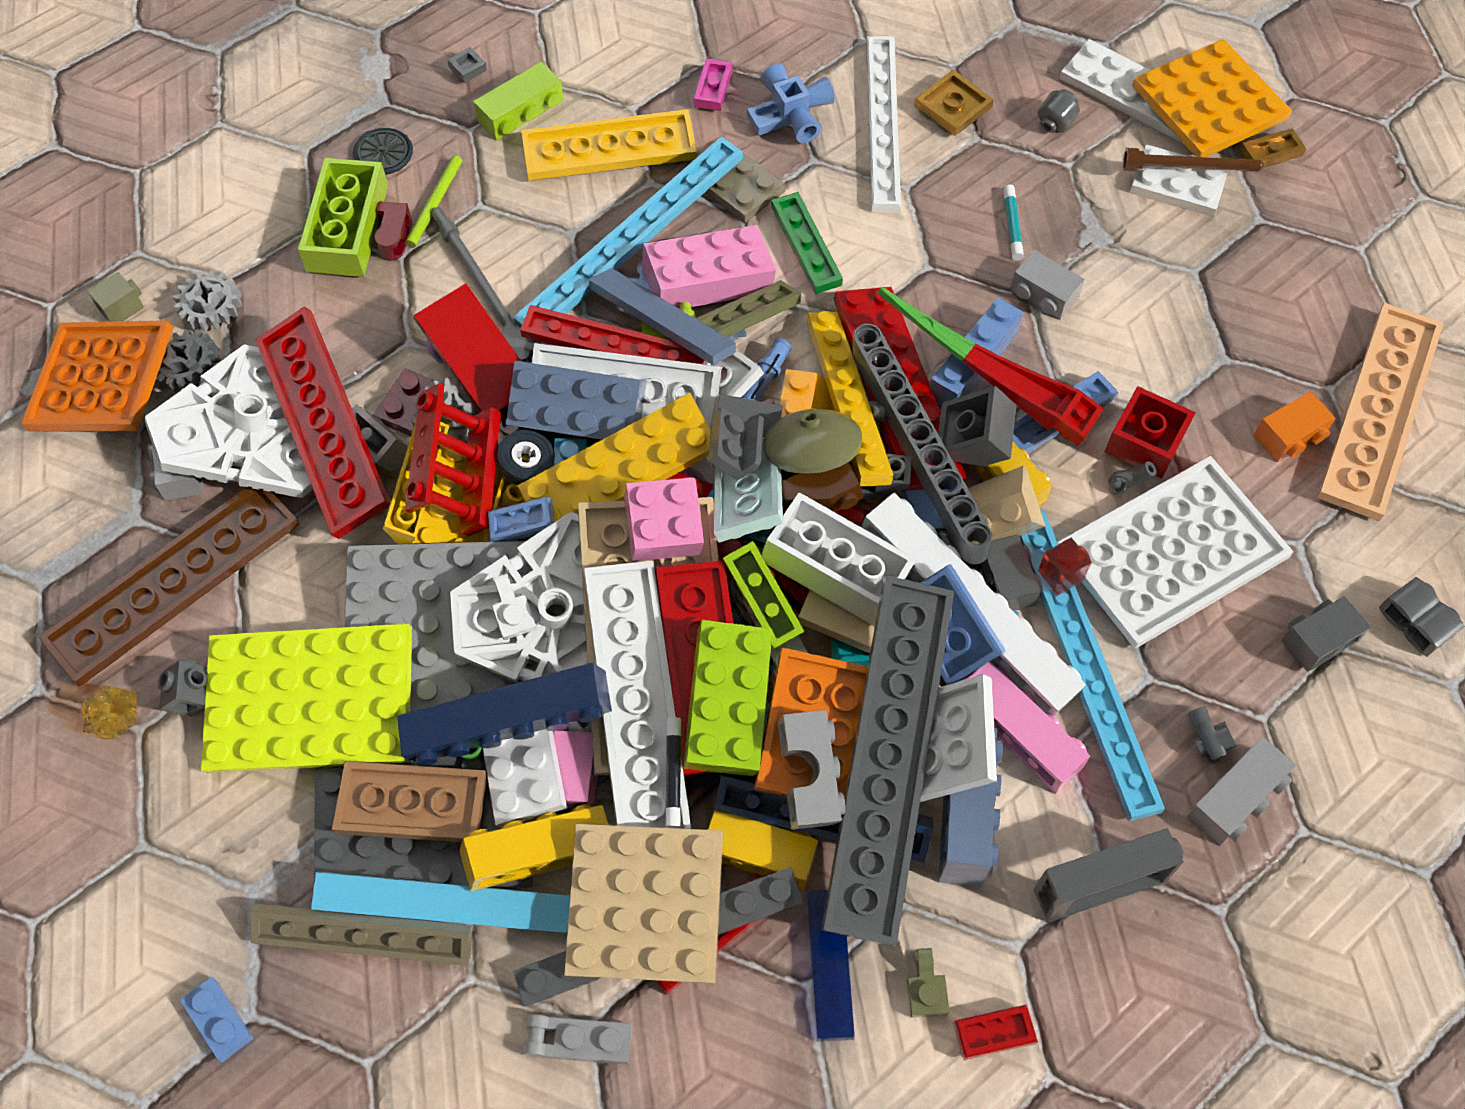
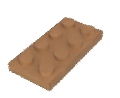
M345 761L332 831L335 834L462 842L463 838H467L466 836L469 833L480 829L487 773L485 770Z

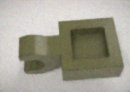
M932 948L917 949V952H915L917 977H908L907 979L911 1018L948 1015L950 1010L945 975L934 976Z

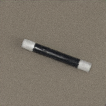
M670 717L667 718L666 827L675 828L680 827L681 718Z

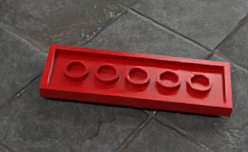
M724 560L655 568L675 717L681 718L682 767L698 627L702 620L733 624ZM683 768L684 776L710 773L709 771Z

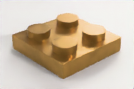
M951 70L917 96L914 106L952 135L956 136L993 107L994 99L958 72Z

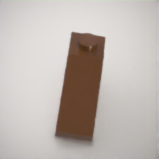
M848 462L833 470L810 474L799 473L782 481L783 513L787 511L799 492L833 512L839 509H849L855 506L860 499L864 498L860 484Z

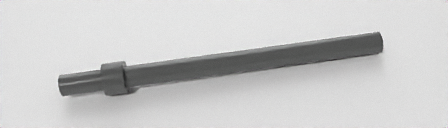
M441 207L434 208L431 214L439 225L440 234L446 242L451 244L502 326L504 327L505 324L517 327L459 237L460 231L455 223L449 221Z

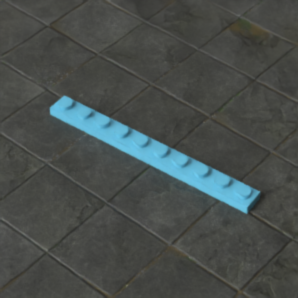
M721 136L513 317L515 324L521 328L530 305L567 314L593 291L589 289V279L610 268L617 270L640 250L645 243H648L743 159V151Z
M1041 510L1045 527L1022 535L1020 539L1022 545H1026L1030 551V565L1033 573H1037L1041 579L1042 592L1040 597L1066 663L1079 672L1082 681L1086 684L1078 694L1127 819L1130 822L1161 814L1165 807L1044 510Z

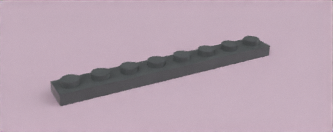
M791 867L720 893L718 935L803 904L804 902ZM566 951L513 970L524 1007L603 978L564 976Z

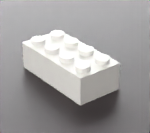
M800 492L783 515V524L776 525L768 537L761 555L767 565L874 627L883 578L888 575L906 580L916 561V558Z

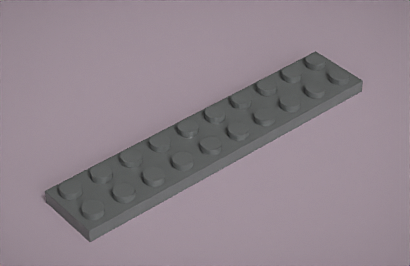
M888 575L883 578L844 797L845 813L841 815L842 821L839 825L821 931L889 946H897L954 591Z

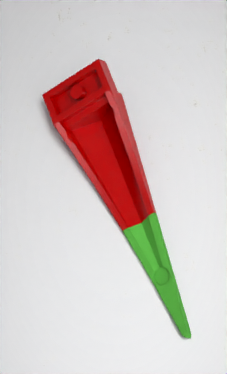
M881 287L877 292L879 296L989 384L996 386L1019 408L1048 431L1053 427L1063 438L1079 446L1104 410L1103 407L1079 389L1027 369L970 341L925 315L887 289Z

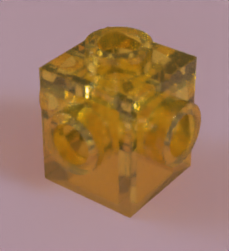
M106 685L101 687L85 699L81 706L80 716L84 719L83 732L96 734L100 739H115L136 724L137 692Z

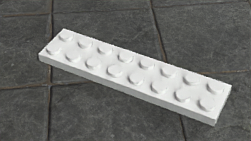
M653 561L584 568L595 663L606 671L612 712L604 713L602 717L616 826L671 828L666 827L667 718L675 717L654 563ZM681 760L680 827L675 828L691 829Z

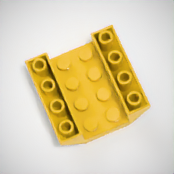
M440 422L439 431L447 434L450 425ZM414 425L382 529L397 544L490 542L489 528L472 536L459 533V515L432 504L412 513L405 511V490L409 482L415 433ZM438 445L436 461L465 473V456ZM521 454L522 462H529V455ZM496 462L491 511L525 502L518 485L511 483L503 477L498 470ZM434 474L432 490L462 502V486Z

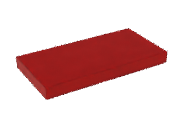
M466 283L414 314L413 319L480 412L490 407L498 411L508 407L514 361L521 360Z

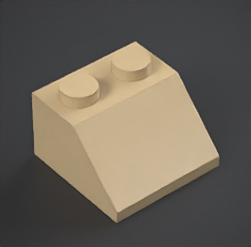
M1020 466L968 488L991 529V541L1018 534L1020 537L1045 527L1026 466ZM971 541V543L975 545L981 544L977 541Z

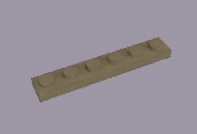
M255 904L250 911L251 943L458 965H468L471 959L472 925Z

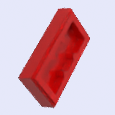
M1027 1004L963 1018L953 1022L963 1061L1034 1045L1038 1042Z

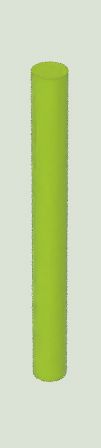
M453 155L405 240L407 246L415 248L432 218V210L440 204L463 162L461 157Z

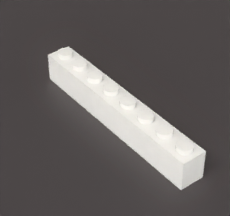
M893 493L866 515L861 528L916 558L908 575L911 581L921 583L949 564L953 566L1006 652L994 658L991 662L995 666L1002 667L1009 674L1011 681L1020 690L1024 689L1029 692L1035 699L1036 705L1045 713L1055 716L1085 687L1086 684L1082 681L1079 672L1074 667L1066 665L1057 656L1055 648L1047 641H1042L1033 632L1030 623L1023 617H1018L1009 608L1006 599L999 593H994L985 584L982 575L975 569H970L961 560L958 551L954 547L946 545L938 537L935 528L928 522H923L914 513V509L908 501L900 499Z

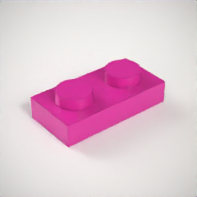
M705 59L694 96V107L721 111L733 71V62Z

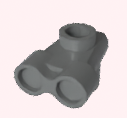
M1206 706L1187 713L1194 729H1197L1199 736L1193 739L1202 757L1209 755L1211 760L1214 761L1226 756L1225 751L1237 747L1225 721L1214 726L1212 725Z

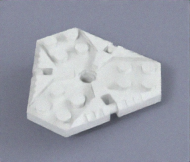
M244 344L201 375L200 386L196 387L190 383L145 416L146 427L162 471L187 476L194 475L197 478L205 477L207 480L215 479L223 483H227L230 480L239 482V486H250L253 489H264L263 491L268 492L275 491L278 494L303 498L313 490L258 347ZM233 466L242 467V470H240V469H235V468H232V467H233Z
M569 512L518 546L517 555L511 559H508L506 555L450 592L454 653L456 657L515 683L518 680L526 681L587 664L579 520L577 514ZM526 565L531 572L521 577L517 570ZM504 574L508 575L515 597L526 595L537 627L536 630L507 640H503L492 605L501 603L494 578ZM556 604L566 609L562 615L557 617L550 616L546 612L550 606ZM529 659L539 663L535 672L525 668Z

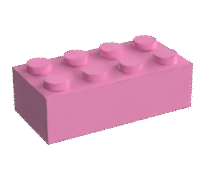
M758 225L645 243L643 247L641 268L650 291L679 308V304L682 302H689L691 307L740 299L773 284L776 273L775 266Z

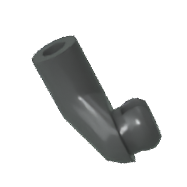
M1147 461L1135 468L1114 472L1108 480L1109 490L1114 494H1123L1127 488L1155 476L1156 468L1154 464Z

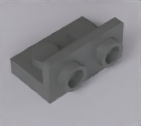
M722 406L714 411L712 415L708 462L737 481L747 474L756 471L762 461L764 418L756 415L745 423Z

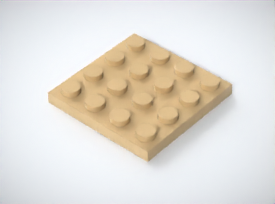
M576 824L564 976L716 983L723 830Z

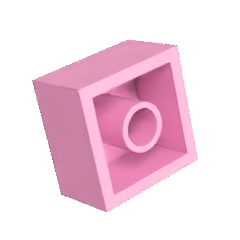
M695 477L626 484L624 501L632 562L700 555L704 545Z

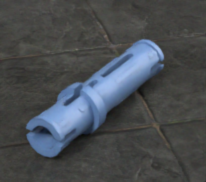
M776 338L767 355L760 358L757 365L761 367L764 374L741 398L759 401L772 379L780 374V366L792 350V346L786 340Z

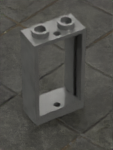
M1168 828L1048 868L1035 886L1034 892L1047 922L1050 923L1166 883L1184 862L1182 859L1183 850L1179 841L1175 837L1172 838Z

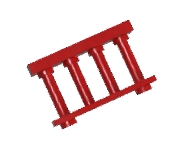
M438 383L419 393L416 407L418 409L409 482L405 490V511L412 513L432 504L459 515V533L472 536L489 528L488 511L492 509L501 411L490 407L474 416L443 402L445 385ZM441 416L469 429L468 444L439 431ZM440 445L465 456V473L436 461L437 446ZM434 474L461 485L463 488L462 502L433 491Z

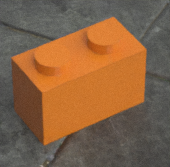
M1310 391L1262 418L1254 436L1271 456L1279 462L1288 456L1295 458L1312 442L1317 445L1324 441L1330 435L1329 429L1336 418Z

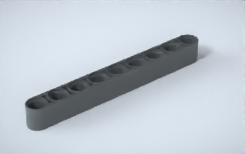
M873 324L858 326L853 335L854 360L878 404L884 406V415L906 456H912L911 466L961 558L970 564L984 562L988 557L992 539V532L881 330ZM955 515H963L966 518H959ZM971 541H977V542H979V543H981V544L975 545V544H972V543H970V542H971Z

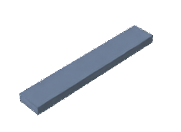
M613 268L589 279V289L711 365L717 364L736 352L735 342Z

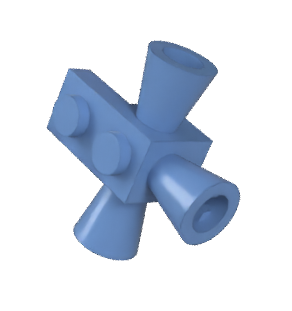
M774 64L765 69L761 75V83L772 93V100L747 109V118L758 136L792 124L799 143H808L814 140L820 134L822 126L809 113V108L834 103V90L829 79L824 76L808 87H805L798 75L788 78L786 69L782 64Z

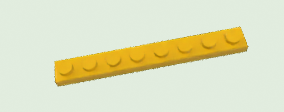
M808 312L807 325L834 409L854 420L861 429L862 445L857 455L851 460L856 478L860 486L891 485L894 475L838 312Z

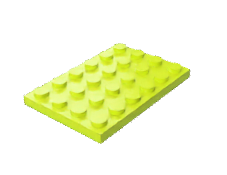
M409 624L209 635L201 771L205 773L336 767L344 766L345 761L378 764L409 763V759L401 756L397 716L410 712L412 626Z

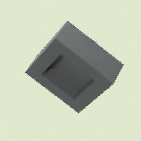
M471 47L447 59L449 68L464 83L487 71L486 62Z

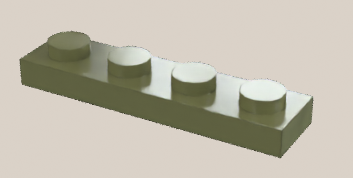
M780 280L696 319L723 336L729 337L800 304L801 293Z

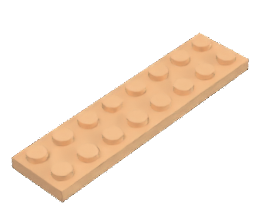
M1387 303L1382 305L1317 496L1318 499L1377 521L1382 519L1444 323Z

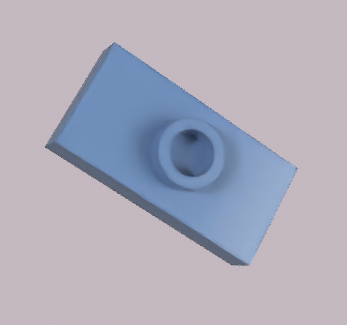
M546 496L488 511L490 542L516 541L535 536L554 523L553 500Z

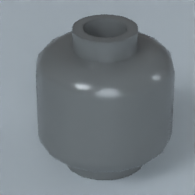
M1066 89L1055 90L1049 93L1038 109L1041 127L1050 133H1054V131L1060 133L1067 131L1080 112L1078 98Z

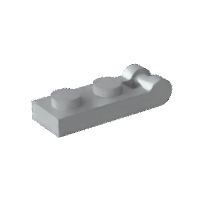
M528 1015L526 1028L530 1029L528 1042L524 1043V1056L629 1065L632 1036L631 1023ZM545 1031L555 1032L554 1045L543 1043Z

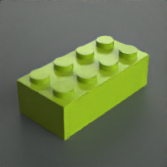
M324 158L298 248L306 272L365 277L379 223L377 214L378 202H384L388 188L382 162Z
M707 620L701 621L697 630L683 768L752 777L760 771L773 629Z

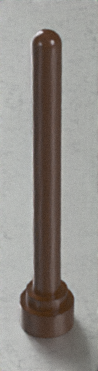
M1126 148L1123 156V170L1134 172L1137 169H1142L1143 166L1261 171L1264 167L1263 161L1256 159L1144 154V151H1139V148Z

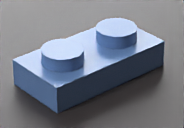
M214 977L209 978L180 999L208 1046L220 1062L225 1061L254 1039Z

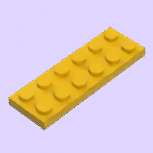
M689 109L521 130L529 181L688 161L697 158Z
M688 393L518 485V488L525 502L546 496L553 500L554 522H556L569 512L578 515V503L624 501L627 483L666 480L709 456L711 430L691 393Z

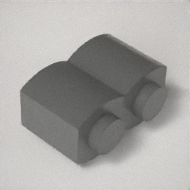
M1417 577L1389 596L1379 606L1386 619L1402 631L1407 640L1426 657L1465 627L1458 612L1440 602L1434 588Z

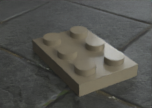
M743 152V159L705 193L746 223L769 205L772 199H776L785 192V183Z

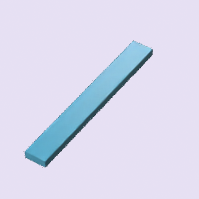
M316 872L311 910L568 933L570 895L490 887L471 892L469 885Z

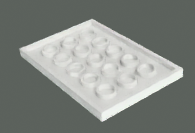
M1211 456L1057 542L1066 563L1134 649L1287 560L1293 553V550Z

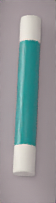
M1006 185L1003 188L1012 259L1019 261L1024 258L1015 187L1013 185Z

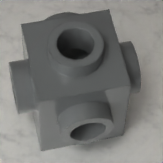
M184 659L177 661L164 670L158 680V689L161 690L159 710L191 717L204 709L207 667L198 665L194 660Z

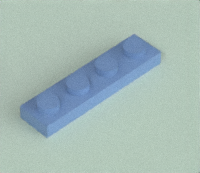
M1099 371L1073 386L1101 407L1115 400L1118 395V391ZM1027 414L1015 422L1013 442L1028 454L1060 433L1053 427L1048 431Z

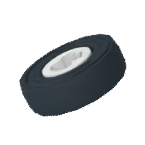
M519 430L508 434L498 446L496 462L499 472L506 480L515 485H520L553 467L555 455L552 445L546 437L535 431ZM521 454H528L530 461L527 463L522 462Z

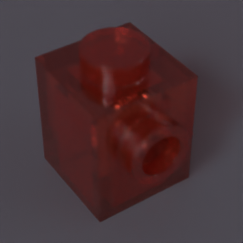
M1070 537L1044 553L1038 572L1058 596L1084 581L1092 562L1086 549L1078 545Z

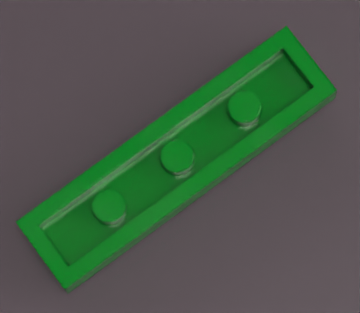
M799 192L772 199L771 208L814 293L818 294L842 286L843 277Z

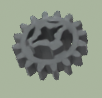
M185 329L182 336L175 332L173 333V340L167 343L157 379L165 388L169 387L174 392L179 387L184 389L190 383L198 387L201 375L214 367L213 363L220 362V357L217 355L220 350L207 333L203 335L199 329H196L193 334L189 329Z

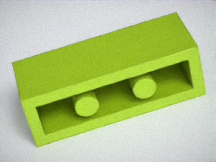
M541 61L474 100L477 121L497 141L564 101L562 83Z
M753 541L723 558L724 563L760 626L773 629L771 642L773 649L804 633L801 624Z

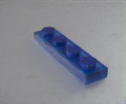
M828 890L807 891L817 1042L854 1040L855 1032L847 936L821 931Z

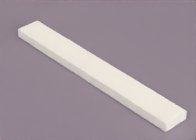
M867 36L871 213H900L901 192L894 37Z

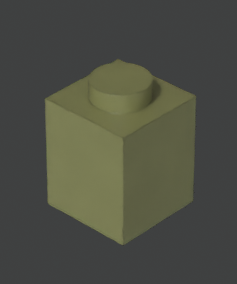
M119 272L87 291L97 309L108 322L125 321L144 308L138 297L142 294L139 287L132 279L126 281Z

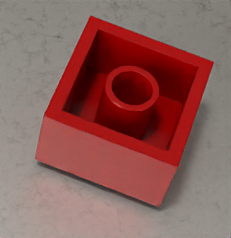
M1137 386L1112 431L1104 452L1135 467L1150 461L1156 468L1155 476L1163 479L1196 412Z

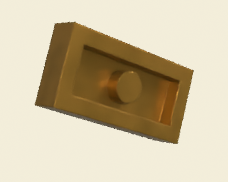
M1291 128L1244 142L1239 151L1245 159L1263 161V168L1302 157L1307 148L1294 129Z

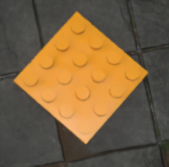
M1224 38L1134 78L1132 84L1133 88L1195 157L1210 156L1288 120L1292 113L1287 104Z

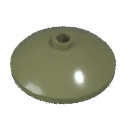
M822 408L804 409L780 418L767 430L763 439L765 456L773 465L789 472L805 474L825 472L846 464L857 455L862 445L861 429L854 420L838 411Z

